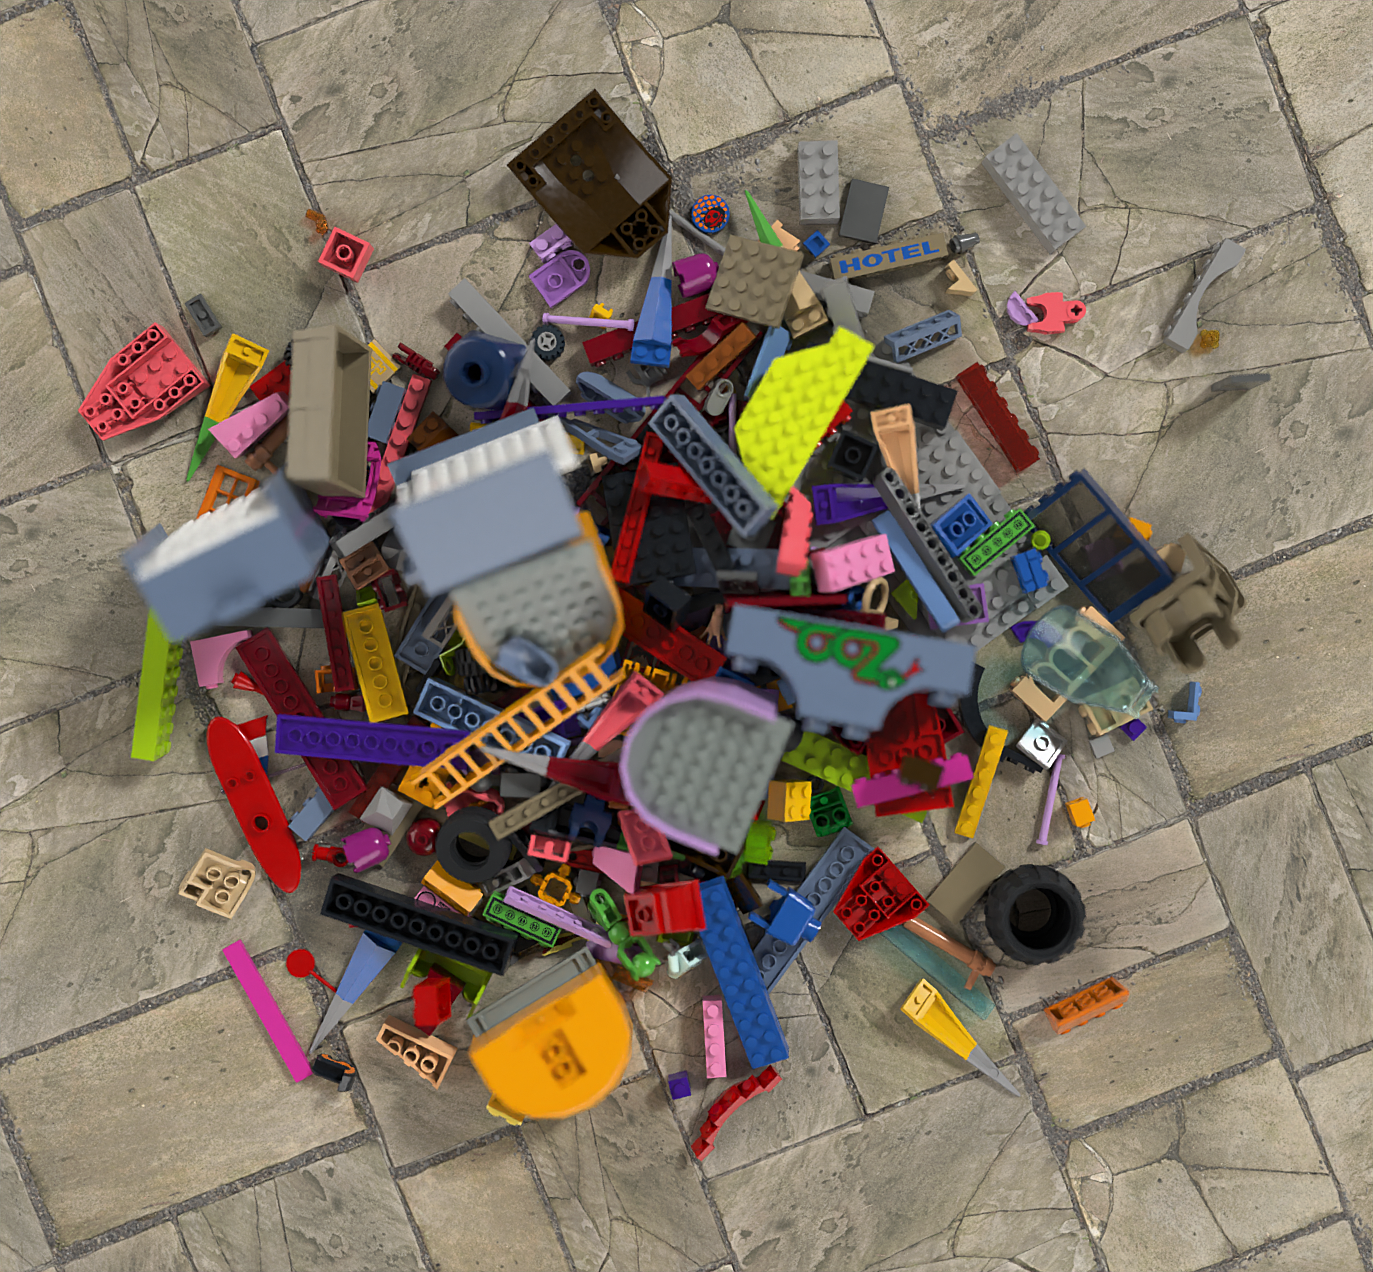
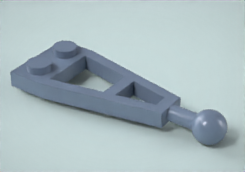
M548 415V419L554 417L555 415ZM559 418L566 431L621 465L641 454L643 445L637 443L634 439L626 438L575 418L572 420ZM599 437L617 445L610 448L596 438Z

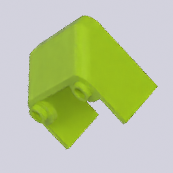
M419 948L405 972L400 987L404 988L411 974L418 978L428 976L431 966L436 962L466 983L463 990V998L473 1004L467 1018H470L493 973Z

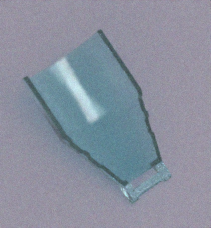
M1068 605L1054 607L1045 613L1032 627L1023 645L1021 666L1024 672L1072 703L1102 707L1107 710L1129 714L1137 719L1144 705L1153 693L1157 692L1160 688L1148 679L1118 636Z

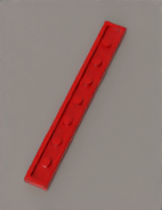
M646 432L611 568V575L615 582L629 584L652 495V493L642 492L637 473L645 461L660 464L665 443L657 433Z

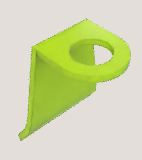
M465 637L458 646L439 655L443 669L449 676L455 674V667L451 658L455 656V651L470 648ZM446 662L450 664L451 671L448 670Z

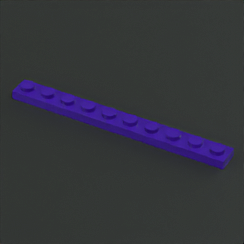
M663 395L533 408L538 420L548 419V415H558V418H566L567 414L573 413L574 416H586V412H593V415L605 414V411L612 410V413H623L624 409L643 411V407L659 410L667 400V397ZM503 410L474 412V420L481 422V424H491L493 420H500Z

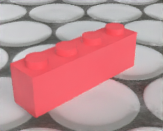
M791 487L784 512L776 573L800 577L801 570H805L807 565V558H804V554H807L809 549V542H806V539L810 538L811 527H808V523H812L813 512H810L811 503L795 487Z

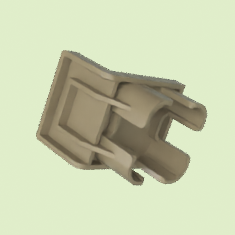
M1187 532L1178 539V542L1194 569L1188 574L1177 577L1170 587L1156 597L1145 600L1140 608L1129 615L1133 625L1151 639L1160 656L1163 657L1168 653L1174 666L1181 673L1192 674L1200 671L1207 665V660L1197 644L1204 637L1214 631L1226 650L1232 649L1241 641L1242 632L1236 624L1234 617L1246 608L1247 600L1228 568L1194 536Z

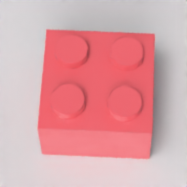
M334 226L318 262L323 267L358 283L374 248L370 243Z

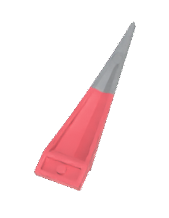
M635 671L624 685H620L569 759H590L613 738L637 721L646 708L662 698L664 693ZM554 780L550 787L559 782Z

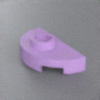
M1014 291L1007 302V313L1011 320L1022 326L1038 322L1039 319L1017 292Z

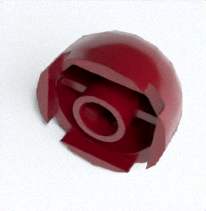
M428 817L420 818L413 822L406 834V842L409 849L420 856L435 854V841L442 826L435 819Z

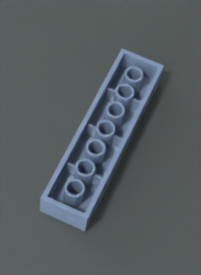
M670 395L648 424L742 536L756 535L778 510L779 506L684 395Z

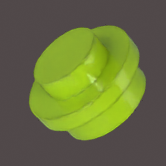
M1043 530L1036 531L1031 536V544L1035 549L1043 550L1050 544V536Z

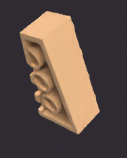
M391 1015L384 1022L376 1038L391 1053L402 1058L407 1066H411L418 1071L423 1079L429 1080L437 1090L458 1049L432 1035L428 1036L420 1029Z

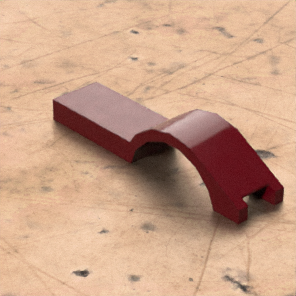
M720 314L711 320L707 330L698 337L689 340L678 337L671 341L673 347L679 349L681 357L701 355L713 349L724 335L735 330L741 323L749 321Z

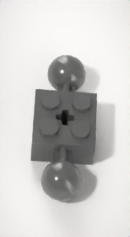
M504 766V769H500V775H493L489 772L470 787L476 792H485L491 786H499L500 796L534 797L540 793V788L548 789L554 780L525 768L524 770H517L516 766Z

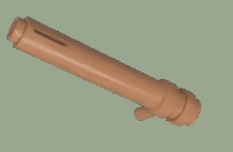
M290 412L261 443L254 447L255 450L252 453L249 452L247 454L245 463L254 471L261 469L263 466L273 474L279 470L270 459L273 457L275 450L289 436Z
M918 917L902 923L904 928L966 963L967 967L972 969L964 985V988L971 991L979 974L989 977L995 970L996 963L993 962V959L988 956L984 957L983 953L970 949Z

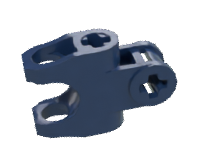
M587 793L583 804L574 802L569 819L570 840H575L580 828L588 827L595 835L594 846L600 848L612 819V812L604 810L606 800Z

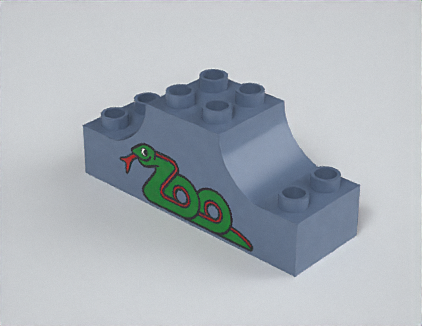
M734 605L726 659L733 661L732 670L736 672L756 674L757 666L768 667L779 675L792 693L796 708L795 719L803 721V731L825 734L828 732L829 725L842 727V738L865 741V739H868L869 732L873 733L880 729L881 721L887 709L901 697L914 693L928 695L927 705L950 708L951 705H956L958 699L968 695L976 646Z

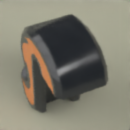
M319 1054L312 1067L314 1075L339 1084L337 1089L339 1092L351 1090L357 1076V1070L351 1064L334 1060L328 1054Z

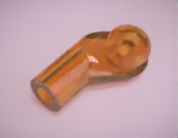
M308 209L306 218L315 221L316 232L318 234L327 233L329 226L326 217L321 213Z

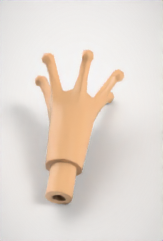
M721 604L716 605L709 626L699 636L702 639L709 633L708 645L712 637L717 636L719 648L722 647L720 641L721 634L725 641L728 640L723 630L724 614L723 605Z

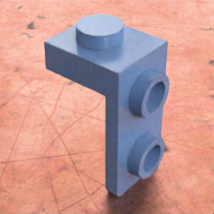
M1190 681L1187 712L1168 710V718L1174 719L1175 723H1186V720L1197 721V717L1200 714L1198 698L1202 693L1200 682Z

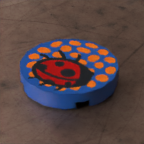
M712 194L704 195L697 199L691 212L692 222L695 227L706 234H715L722 231L728 224L730 216L729 207L725 200Z

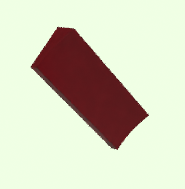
M811 590V596H791V591L759 592L758 595L723 594L724 613L733 612L734 605L776 611L841 608L847 603V595H843L840 590L819 593V590Z

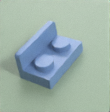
M595 707L588 717L583 713L579 714L576 717L579 719L577 723L585 730L590 729L605 707Z

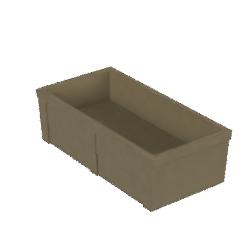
M336 323L324 327L293 331L286 480L321 496L365 498L372 348Z

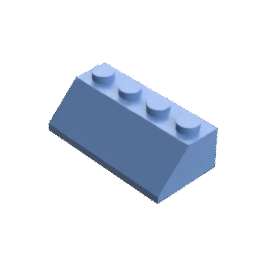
M781 326L779 329L768 328L743 401L750 402L774 359L783 357L785 350H790L793 339H790L791 332Z

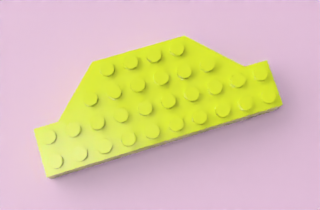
M839 326L830 344L775 358L734 428L744 466L779 506L778 510L770 518L772 520L874 348L872 344Z

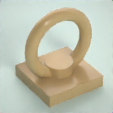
M874 578L867 585L862 598V612H884L889 597V587L885 578ZM880 584L881 597L876 610L869 609L871 595L875 587ZM886 617V631L897 628L899 620Z

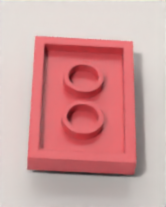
M636 808L618 812L617 817L635 866L670 860L673 854L665 833L644 821Z

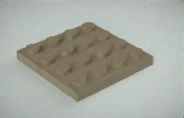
M730 235L705 308L712 312L779 329L804 254Z

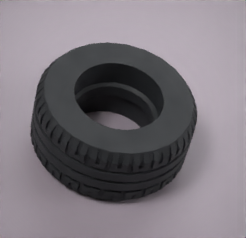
M470 806L459 809L449 816L439 830L435 841L438 861L449 875L466 883H482L493 879L500 873L510 856L513 843L507 836L497 840L488 822L498 817V814L487 808ZM471 832L480 835L487 842L490 854L483 857L470 855L460 845L459 834Z

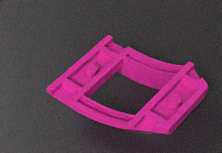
M368 441L367 461L371 462L365 498L321 496L318 494L317 497L319 499L316 506L313 507L314 512L326 519L328 515L356 518L360 519L363 523L368 518L376 495L381 467V455L376 442Z

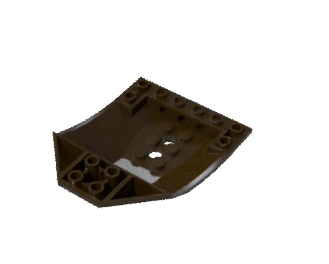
M595 88L507 164V167L583 254L638 259L668 233L672 177L638 141ZM573 156L581 158L582 162L579 166L571 164L570 159ZM590 170L594 173L592 181L584 180L583 173ZM616 174L619 175V180L615 178Z

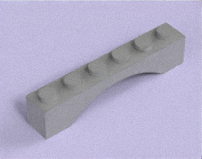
M1228 238L1214 245L1211 251L1213 252L1212 257L1208 258L1202 266L1204 271L1201 276L1198 275L1192 284L1194 286L1193 290L1186 294L1183 299L1184 305L1182 309L1179 308L1173 316V319H1175L1174 323L1165 330L1163 343L1180 353L1189 350L1198 334L1196 324L1197 310L1204 291L1217 276L1232 270L1238 265L1246 251L1245 248Z

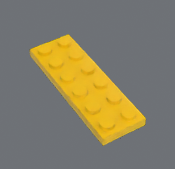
M376 603L343 612L345 628L370 722H382L408 715L406 699L384 616L379 604Z

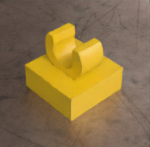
M604 303L600 305L595 304L589 318L611 319L613 309L607 311L603 308Z

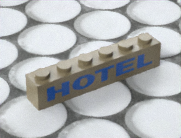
M937 231L927 233L926 237L912 236L904 242H900V240L891 241L887 246L881 247V244H877L865 251L856 249L847 255L843 253L835 254L829 260L832 280L847 276L848 282L945 260L948 256L944 233L938 234Z

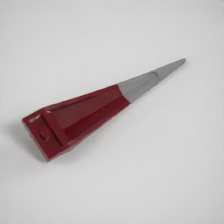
M533 338L529 343L500 420L527 410L534 346Z
M489 747L480 748L482 752L608 802L613 801L627 806L632 804L626 794L621 763L550 757Z

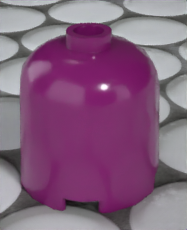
M700 253L672 262L674 276H678L681 283L677 286L682 298H688L712 289L719 269L717 261L713 262L709 255Z
M367 828L341 839L342 842L346 843L343 848L349 863L354 862L356 866L353 869L356 874L383 862L389 855L388 846L391 845L388 834L383 835L382 831L378 828Z

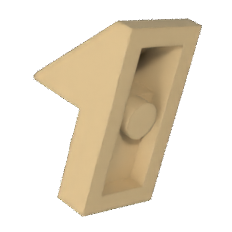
M951 261L946 266L945 273L951 281L954 280L956 283L948 288L945 293L964 296L974 295L977 288L956 261Z

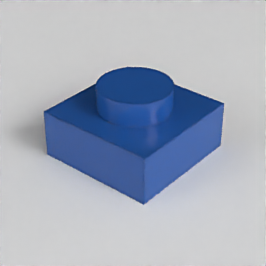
M817 230L803 243V246L816 259L830 246V243Z

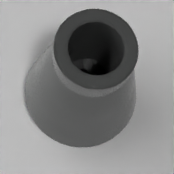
M976 232L954 235L949 241L951 251L954 254H961L972 246L979 244L980 238Z

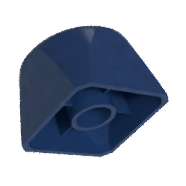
M471 330L457 341L446 355L443 377L448 391L458 402L479 409L504 410L527 348L523 344ZM480 366L483 370V377L480 374Z

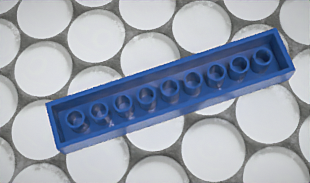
M724 876L699 883L706 929L700 930L699 933L752 1069L788 1059L789 1046Z

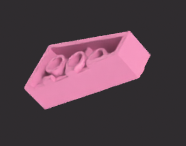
M283 391L277 392L208 430L234 458L241 457L290 412V398Z

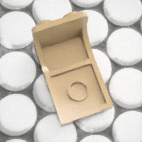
M1135 675L1078 703L1079 707L1077 708L1081 717H1086L1089 722L1087 725L1091 735L1095 734L1096 737L1153 710Z

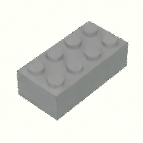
M838 140L800 141L797 147L799 225L838 224L840 219Z

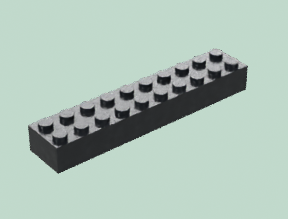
M340 873L330 878L320 912L321 915L500 976H504L509 968L519 935L518 933Z

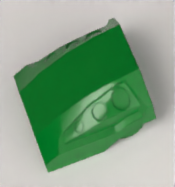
M839 786L811 797V812L809 816L817 837L828 836L841 831L844 827L848 828L853 825Z

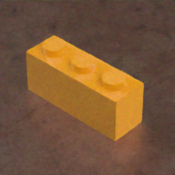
M438 860L421 881V884L465 916L470 914L484 895L476 885H470L449 875L442 868Z

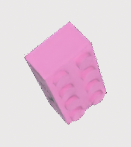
M886 534L871 535L810 554L819 593L838 591L895 572Z

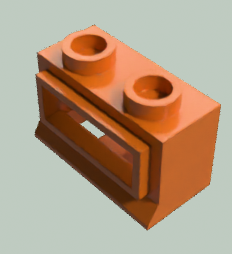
M320 666L321 670H315L317 693L335 692L333 683L325 684V674H332L331 666ZM352 667L356 688L353 690L359 689L356 667Z

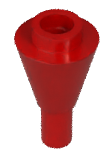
M242 671L239 674L235 673L231 681L234 684V689L255 691L263 695L254 680Z

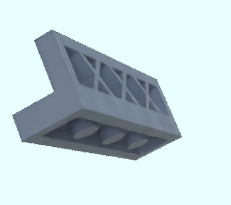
M947 310L884 336L885 344L892 347L894 362L899 363L961 337L960 315ZM954 325L955 333L947 335L946 333L950 326ZM940 332L936 341H930L934 333ZM924 339L919 348H914L917 340ZM904 345L908 346L904 354L899 355L898 348Z

